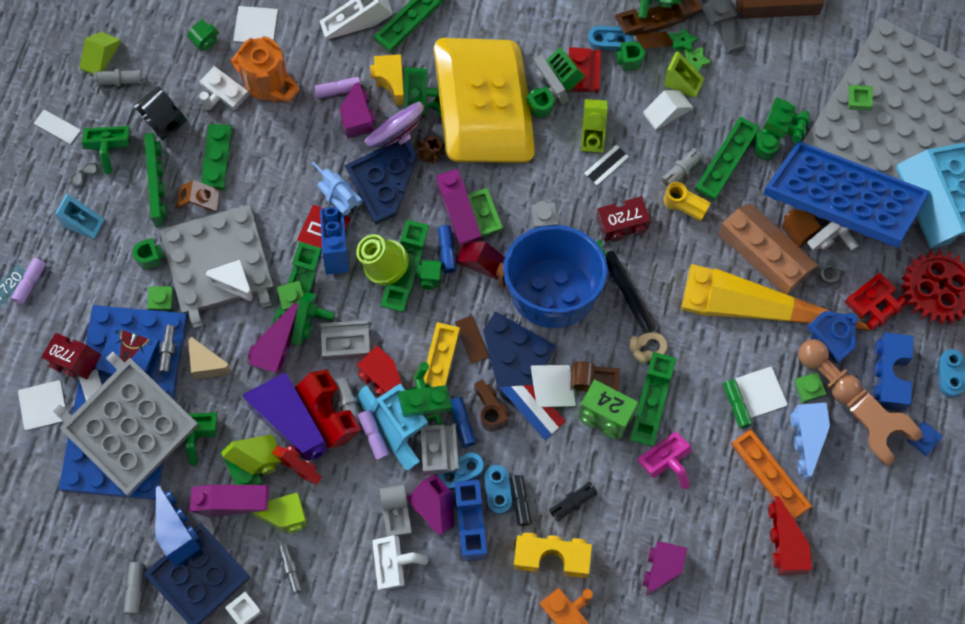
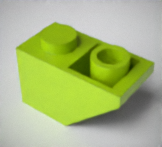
M584 100L581 151L604 153L608 110L607 101Z

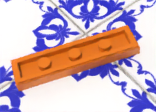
M752 429L731 443V446L771 497H780L794 520L812 507Z

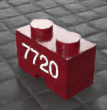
M642 196L625 200L624 205L616 207L614 203L597 208L596 219L604 242L609 240L616 242L623 239L624 236L631 234L635 236L641 235L649 229L651 220Z
M55 333L41 358L49 362L48 367L58 373L64 370L63 373L75 380L78 376L87 380L101 354L84 343L76 340L71 342L70 338Z

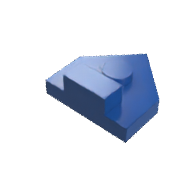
M823 311L806 326V329L812 334L810 338L823 342L828 348L829 356L835 363H839L856 348L855 330L857 314Z

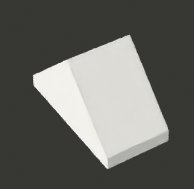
M666 90L643 111V115L656 131L691 111L693 106L681 90Z
M240 260L206 272L205 275L210 284L248 301L253 299Z

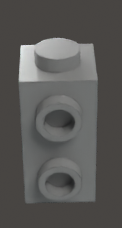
M540 201L531 205V229L548 225L558 226L555 202Z

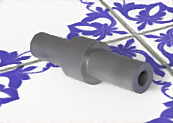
M166 325L164 340L160 344L159 353L161 354L159 372L169 373L171 356L174 355L175 344H173L175 326Z
M281 544L278 546L283 562L281 567L284 576L288 577L292 593L296 594L302 591L297 576L299 570L296 561L292 560L288 544Z

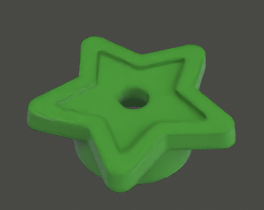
M702 47L695 51L684 50L686 60L698 72L704 65L710 64V60L703 56Z

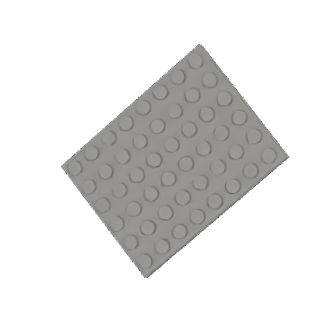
M880 17L803 140V143L900 179L896 170L897 164L928 149L965 142V62ZM850 85L873 86V108L871 111L848 110V88ZM917 217L913 222L914 225L918 222Z

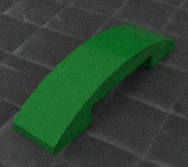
M406 219L400 243L408 253V267L398 281L393 284H387L381 307L404 313L417 276V266L422 259L429 225Z
M299 241L292 262L294 266L288 284L301 281L304 294L307 292L311 293L320 263L322 248ZM282 305L276 310L272 325L286 312L282 309Z
M656 352L652 353L630 441L651 447L654 446L676 361L675 357Z

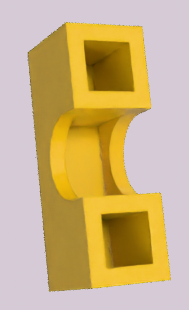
M522 533V536L517 535L513 569L538 572L540 560L546 555L553 554L558 556L563 562V576L588 578L592 544H587V541L584 539H572V542L562 541V538L559 536H547V539L537 538V534Z

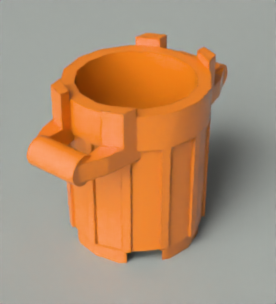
M266 36L256 39L249 38L230 60L235 70L240 74L246 90L256 99L271 100L274 103L279 101L290 102L300 91L295 81L287 73L282 49L271 38Z

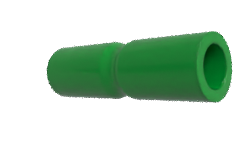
M736 379L724 382L722 385L729 403L732 405V411L739 429L751 426L753 422L746 404L743 402V396Z

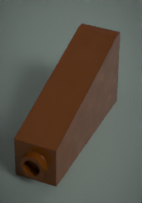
M736 0L737 11L740 10L741 19L820 15L824 5V0Z

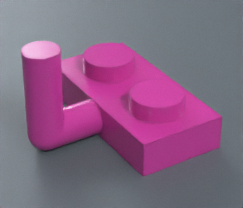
M676 431L637 458L640 466L653 479L670 467L677 474L680 487L682 489L689 488L690 483L686 470L678 461L692 452L691 445Z

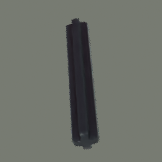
M613 250L608 251L606 254L607 267L645 334L654 331L656 325Z

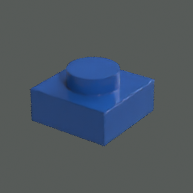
M923 421L918 427L922 431L923 437L918 441L910 439L907 441L923 455L927 456L943 436Z

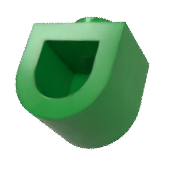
M201 19L189 30L187 38L198 50L207 51L218 41L216 36L219 32L212 23L208 25Z
M621 42L620 51L616 52L617 65H622V71L640 68L643 64L645 49L638 42Z
M547 86L541 89L536 88L527 95V102L533 115L545 118L552 113L554 97Z
M762 129L756 133L754 138L755 154L764 161L775 158L780 147V137L766 129Z
M153 238L138 242L132 251L138 266L143 269L161 266V258L165 257L161 245H156Z
M423 260L422 264L417 266V278H421V288L425 290L440 288L442 261Z

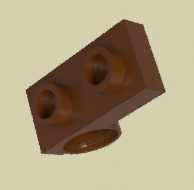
M586 361L575 362L571 368L570 390L588 392L595 379L619 392L620 368L597 367L595 364Z
M483 379L474 384V391L485 406L481 410V425L489 432L501 430L508 425V416L510 414L503 403L499 405L495 399L497 394L491 384L486 385ZM488 414H495L498 419L495 422H488L485 417Z

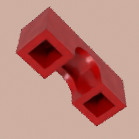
M328 369L310 372L295 387L328 449L346 445L361 431L351 410L340 412L333 410L331 399L338 390V387Z

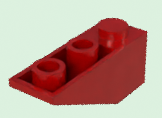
M379 346L371 350L357 364L358 377L366 385L369 383L376 388L375 393L379 397L395 386L402 385L394 360Z
M775 496L771 504H768L769 519H773V528L770 529L771 543H775L776 552L772 554L773 567L777 568L778 575L808 574L812 570L810 544L780 497Z

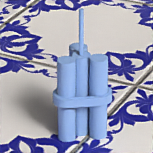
M312 162L324 177L317 187L326 196L329 204H334L343 215H347L355 205L356 207L362 205L363 200L353 190L350 182L345 181L337 172L332 173L329 169L322 171L315 162Z

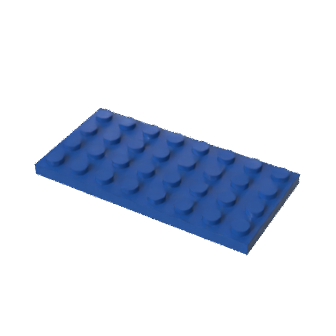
M93 305L86 345L102 354L114 325L158 339L160 343L147 374L174 400L188 316L186 313ZM166 325L175 326L173 344H175L174 355L171 356L169 373L159 372L161 354L159 353L160 344L164 340ZM98 371L101 384L103 385L112 375ZM80 380L78 382L73 414L86 402ZM68 437L59 490L62 492L156 500V487L160 486L164 461L130 496H127Z

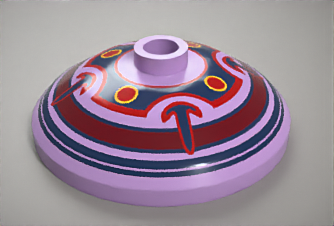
M414 103L386 120L364 140L365 144L370 147H386L397 142L401 145L411 138L410 133L418 125L423 113L424 106L422 103Z

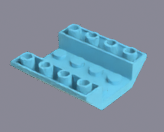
M965 143L928 149L897 164L896 170L901 180L930 191L917 215L929 247L935 248L950 245L958 236L965 235Z

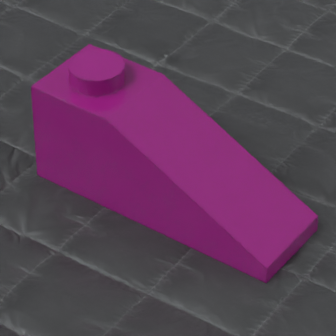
M458 169L436 175L438 193L459 245L482 239Z
M294 303L256 341L255 346H251L248 353L250 365L281 374L291 345L290 342L299 304Z
M204 485L192 487L190 512L206 517L268 511L269 486Z

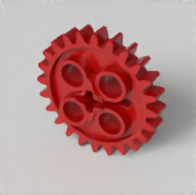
M931 250L928 252L927 257L923 253L920 254L918 260L914 258L910 263L911 266H907L905 269L906 273L902 277V280L905 282L901 285V289L907 290L902 297L910 298L906 306L914 305L915 309L912 313L915 314L920 311L922 313L920 319L922 320L928 316L931 324L935 319H938L939 325H942L946 319L950 325L954 322V319L961 321L963 315H965V262L962 264L959 262L960 255L955 259L951 258L952 254L950 251L946 256H943L941 250L937 252L936 256ZM931 269L937 270L940 275L933 274ZM952 281H957L961 287H956ZM920 287L926 288L929 294L923 293ZM941 299L947 300L950 306L944 305Z

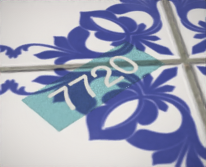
M18 264L0 281V306L10 297L23 279L26 270Z

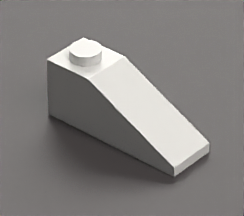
M350 0L320 20V24L325 38L331 39L376 26L393 15L388 0Z

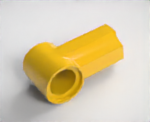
M680 182L671 183L667 187L663 198L665 206L669 209H678L700 222L711 204L688 191L685 185ZM676 193L680 198L675 199L670 194Z

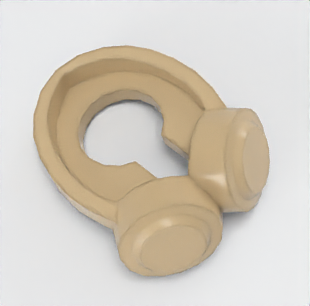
M651 332L640 337L632 336L630 339V349L633 352L634 358L642 364L651 361L653 352L649 350L641 352L639 349L646 346V343L652 339L660 344V348L656 353L665 354L667 342L662 335Z

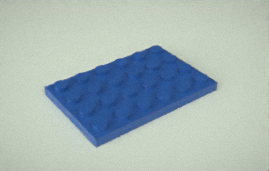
M800 141L794 146L769 181L763 195L791 205L796 209L814 214L819 218L834 222L841 227L859 232L864 236L882 241L887 245L899 248L930 191Z

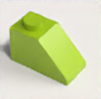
M273 434L233 441L221 452L225 459L252 475L259 473L263 475L271 474L277 470L276 467L282 462L272 454L277 446Z
M298 492L269 500L268 511L252 512L254 517L282 532H288V534L300 532L303 530L302 527L308 526Z

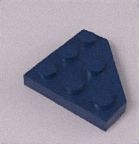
M409 140L401 145L397 142L382 147L345 165V169L375 225L397 215L417 160V155Z
M496 311L483 329L499 396L512 403L500 387L533 385L531 366L546 365L556 350V345Z

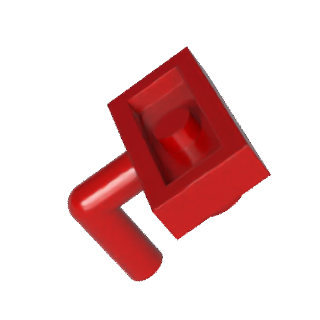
M277 445L273 450L272 454L282 461V465L289 467L307 482L315 485L319 483L322 476L315 472L317 467L307 460L303 462L299 459L300 453L290 446L283 448Z

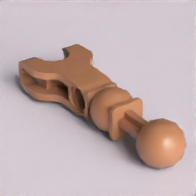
M811 339L802 343L798 351L801 364L806 368L818 369L830 381L827 388L832 390L835 400L846 404V408L868 430L869 449L883 464L891 466L895 459L894 454L886 445L889 435L895 432L903 433L912 441H918L923 437L922 431L909 416L898 412H887L865 389L863 390L862 383L857 377L848 374L846 369L840 372L828 359L829 351L823 342Z

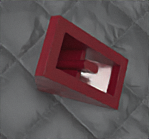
M470 242L462 246L457 256L456 264L498 280L499 276H496V272L500 263H504L505 257L487 242Z

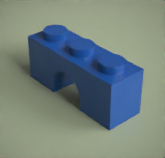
M884 333L880 340L876 341L875 354L879 355L878 363L876 362L874 367V377H877V385L874 386L873 398L884 409L906 411L911 405L912 381H904L896 377L893 372V366H907L913 359L914 336Z
M480 481L455 482L462 562L487 559Z

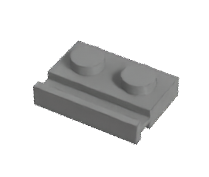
M542 54L534 59L538 71L535 73L542 84L545 82L548 84L554 101L558 99L560 104L564 105L569 101L565 88Z
M368 320L321 323L322 358L366 356L370 352Z
M452 424V426L430 425L421 429L423 475L443 474L451 471L458 473L456 424Z

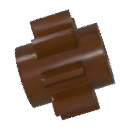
M427 134L424 140L420 139L417 143L419 149L416 155H420L423 163L431 162L435 164L436 160H441L445 154L442 151L445 144L441 143L438 136L430 137Z

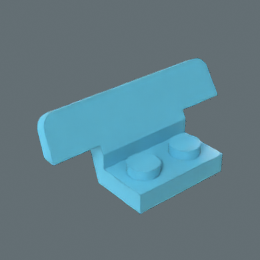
M401 384L377 399L366 385L357 396L358 403L364 411L371 409L378 425L379 433L404 469H413L420 460L407 441L409 437L428 425L427 420L423 415L403 418L398 399L399 392L405 391Z

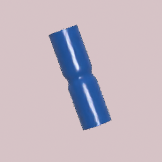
M442 225L438 227L443 273H453L457 269L453 250L452 228L450 225Z
M463 398L451 399V411L457 423L462 446L469 447L475 445L477 442L471 423L468 421L469 417Z

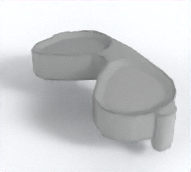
M92 161L86 163L82 168L78 167V171L71 175L68 181L75 187H81L84 175L97 174L96 163Z

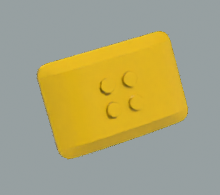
M440 38L434 45V57L445 150L449 159L455 162H529L535 152L531 110L527 102L528 88L519 45L511 40Z

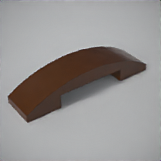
M681 0V4H672V8L656 6L648 9L647 18L638 17L639 12L636 9L616 14L615 18L624 35H639L660 31L679 24L702 12L703 9L699 0Z

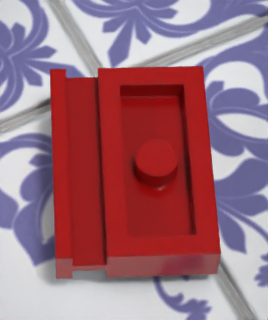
M569 47L568 56L585 75L570 91L586 93L595 91V93H599L601 49L595 51L590 48Z

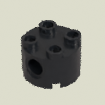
M157 86L133 105L162 141L187 122L185 116L179 108L177 109L174 102L160 86Z

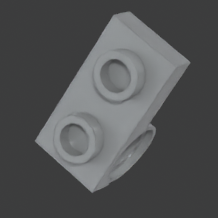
M404 484L380 488L387 537L411 535L412 531Z

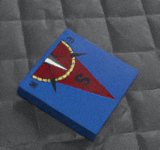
M114 325L95 369L113 375L117 369L106 358L114 352L124 362L131 358L147 373L160 341L156 338Z

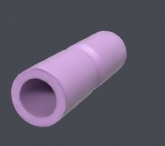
M359 77L315 85L317 99L334 96L339 93H349L354 84L360 82Z
M33 258L23 279L19 282L11 296L14 302L21 305L25 303L33 289L34 283L37 282L46 266L45 262L38 258Z
M371 409L358 414L375 459L377 460L389 455Z

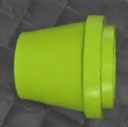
M372 234L364 237L357 246V258L364 267L365 275L373 283L380 286L393 284L406 272L409 263L408 253L397 241L387 240L379 235Z

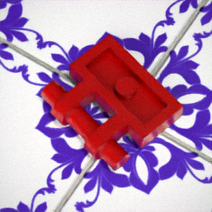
M878 273L846 298L844 303L860 319L868 314L872 319L867 323V327L873 331L875 328L882 327L887 323V319L890 316L897 315L902 311V307L907 304V301L902 296L896 300L892 294L895 293L897 288L881 273ZM883 302L887 308L881 312L877 306Z

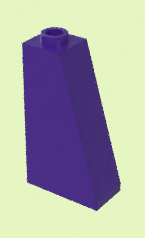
M286 372L243 394L248 407L290 447L299 452L304 460H316L322 457L324 452L328 451L323 437Z

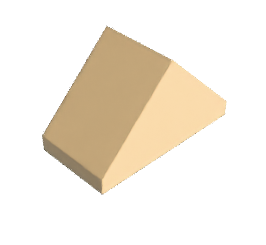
M193 337L188 340L191 373L195 379L225 376L232 372L228 363Z

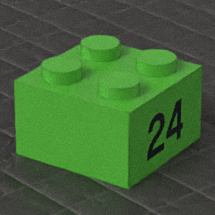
M594 379L580 405L578 418L581 419L584 425L590 428L595 426L603 430L602 433L605 436L621 440L634 417L638 401Z

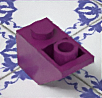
M360 82L354 84L339 109L347 139L373 132L372 123L376 122L373 109L368 110L366 104L370 102L366 89H361Z
M436 474L423 479L407 500L413 509L428 522L429 527L437 532L438 535H441L454 527L452 491Z
M657 541L655 548L650 547L647 562L652 563L650 572H645L642 585L647 587L645 594L651 595L680 577L683 572L687 552L686 547Z

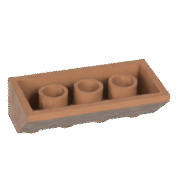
M751 203L738 208L721 224L718 234L781 293L789 295L819 266Z

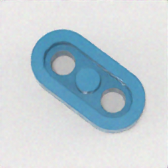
M595 26L588 34V43L596 50L620 51L621 43L618 42L619 39L625 42L633 41V35H624L621 28L615 26ZM600 38V39H602L603 41L599 42V41H596L595 39Z
M949 349L940 356L938 361L939 388L945 396L954 398L959 396L965 389V359L959 351ZM949 358H954L956 364L951 363ZM950 380H954L957 386H952Z
M467 453L458 458V473L451 471L438 474L437 476L450 490H455V482L474 480L482 474L484 469L483 460L476 453ZM474 464L476 468L470 471L467 469V466ZM448 475H452L455 478L452 482L445 480Z
M493 465L486 470L484 475L487 505L492 513L503 515L512 506L509 474L504 467ZM493 474H500L501 479L498 481L492 478ZM501 497L504 499V503L499 505L495 502V499Z

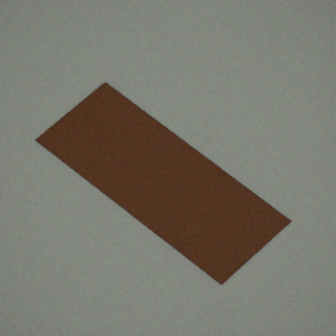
M666 31L635 35L643 49L673 46V42Z
M473 316L455 321L456 326L460 327L459 334L471 364L488 358L489 355Z

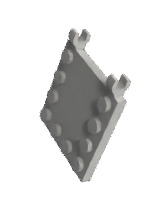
M250 204L160 230L181 312L190 316L194 329L203 327L199 311L244 299L210 284L205 275L208 270L237 260L241 262L252 296H259L263 309L272 307L268 291L274 290V286Z
M112 352L106 359L117 371L73 415L62 405H59L53 412L64 422L60 429L127 496H130L199 424L131 358L124 362L117 354Z

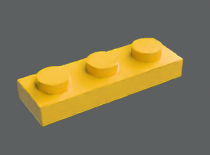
M436 323L426 362L429 365V369L424 376L425 384L431 382L433 387L447 384L460 327Z

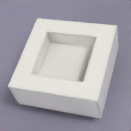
M246 592L225 607L237 624H248L261 614L260 609Z

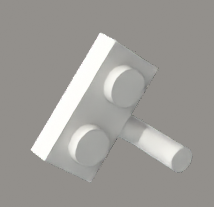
M215 66L199 81L201 87L212 94L209 97V94L204 91L199 95L205 110H211L220 100L235 111L249 96L246 89Z
M834 222L828 224L807 242L812 250H825L834 243L833 239L839 235L851 251L859 247L848 232L850 229L841 227Z
M393 535L373 540L378 590L405 586L402 565L409 563L426 565L429 561L426 555L411 552L401 555L399 536Z

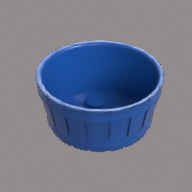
M563 225L540 226V228L530 229L520 235L512 243V246L510 245L503 263L506 287L515 308L528 321L545 328H563L573 325L587 316L603 290L608 269L605 255L602 249L600 250V246L596 241L580 230Z

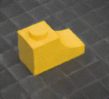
M401 54L374 56V65H370L371 79H376V87H383L392 94L396 106L404 105Z

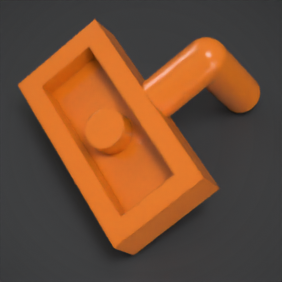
M557 588L539 605L555 624H589L580 614L579 610L591 601L593 593L590 589H585L582 595L571 603L561 589Z

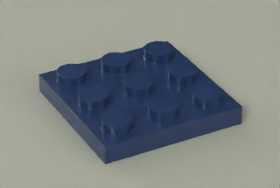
M200 522L194 528L199 536L196 541L201 548L177 566L164 555L144 573L188 624H201L251 578Z

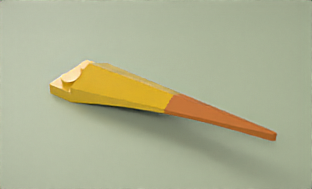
M691 264L689 267L680 309L703 316L753 318L810 323L823 311H830L716 268L713 270ZM857 321L856 329L870 331L867 324Z

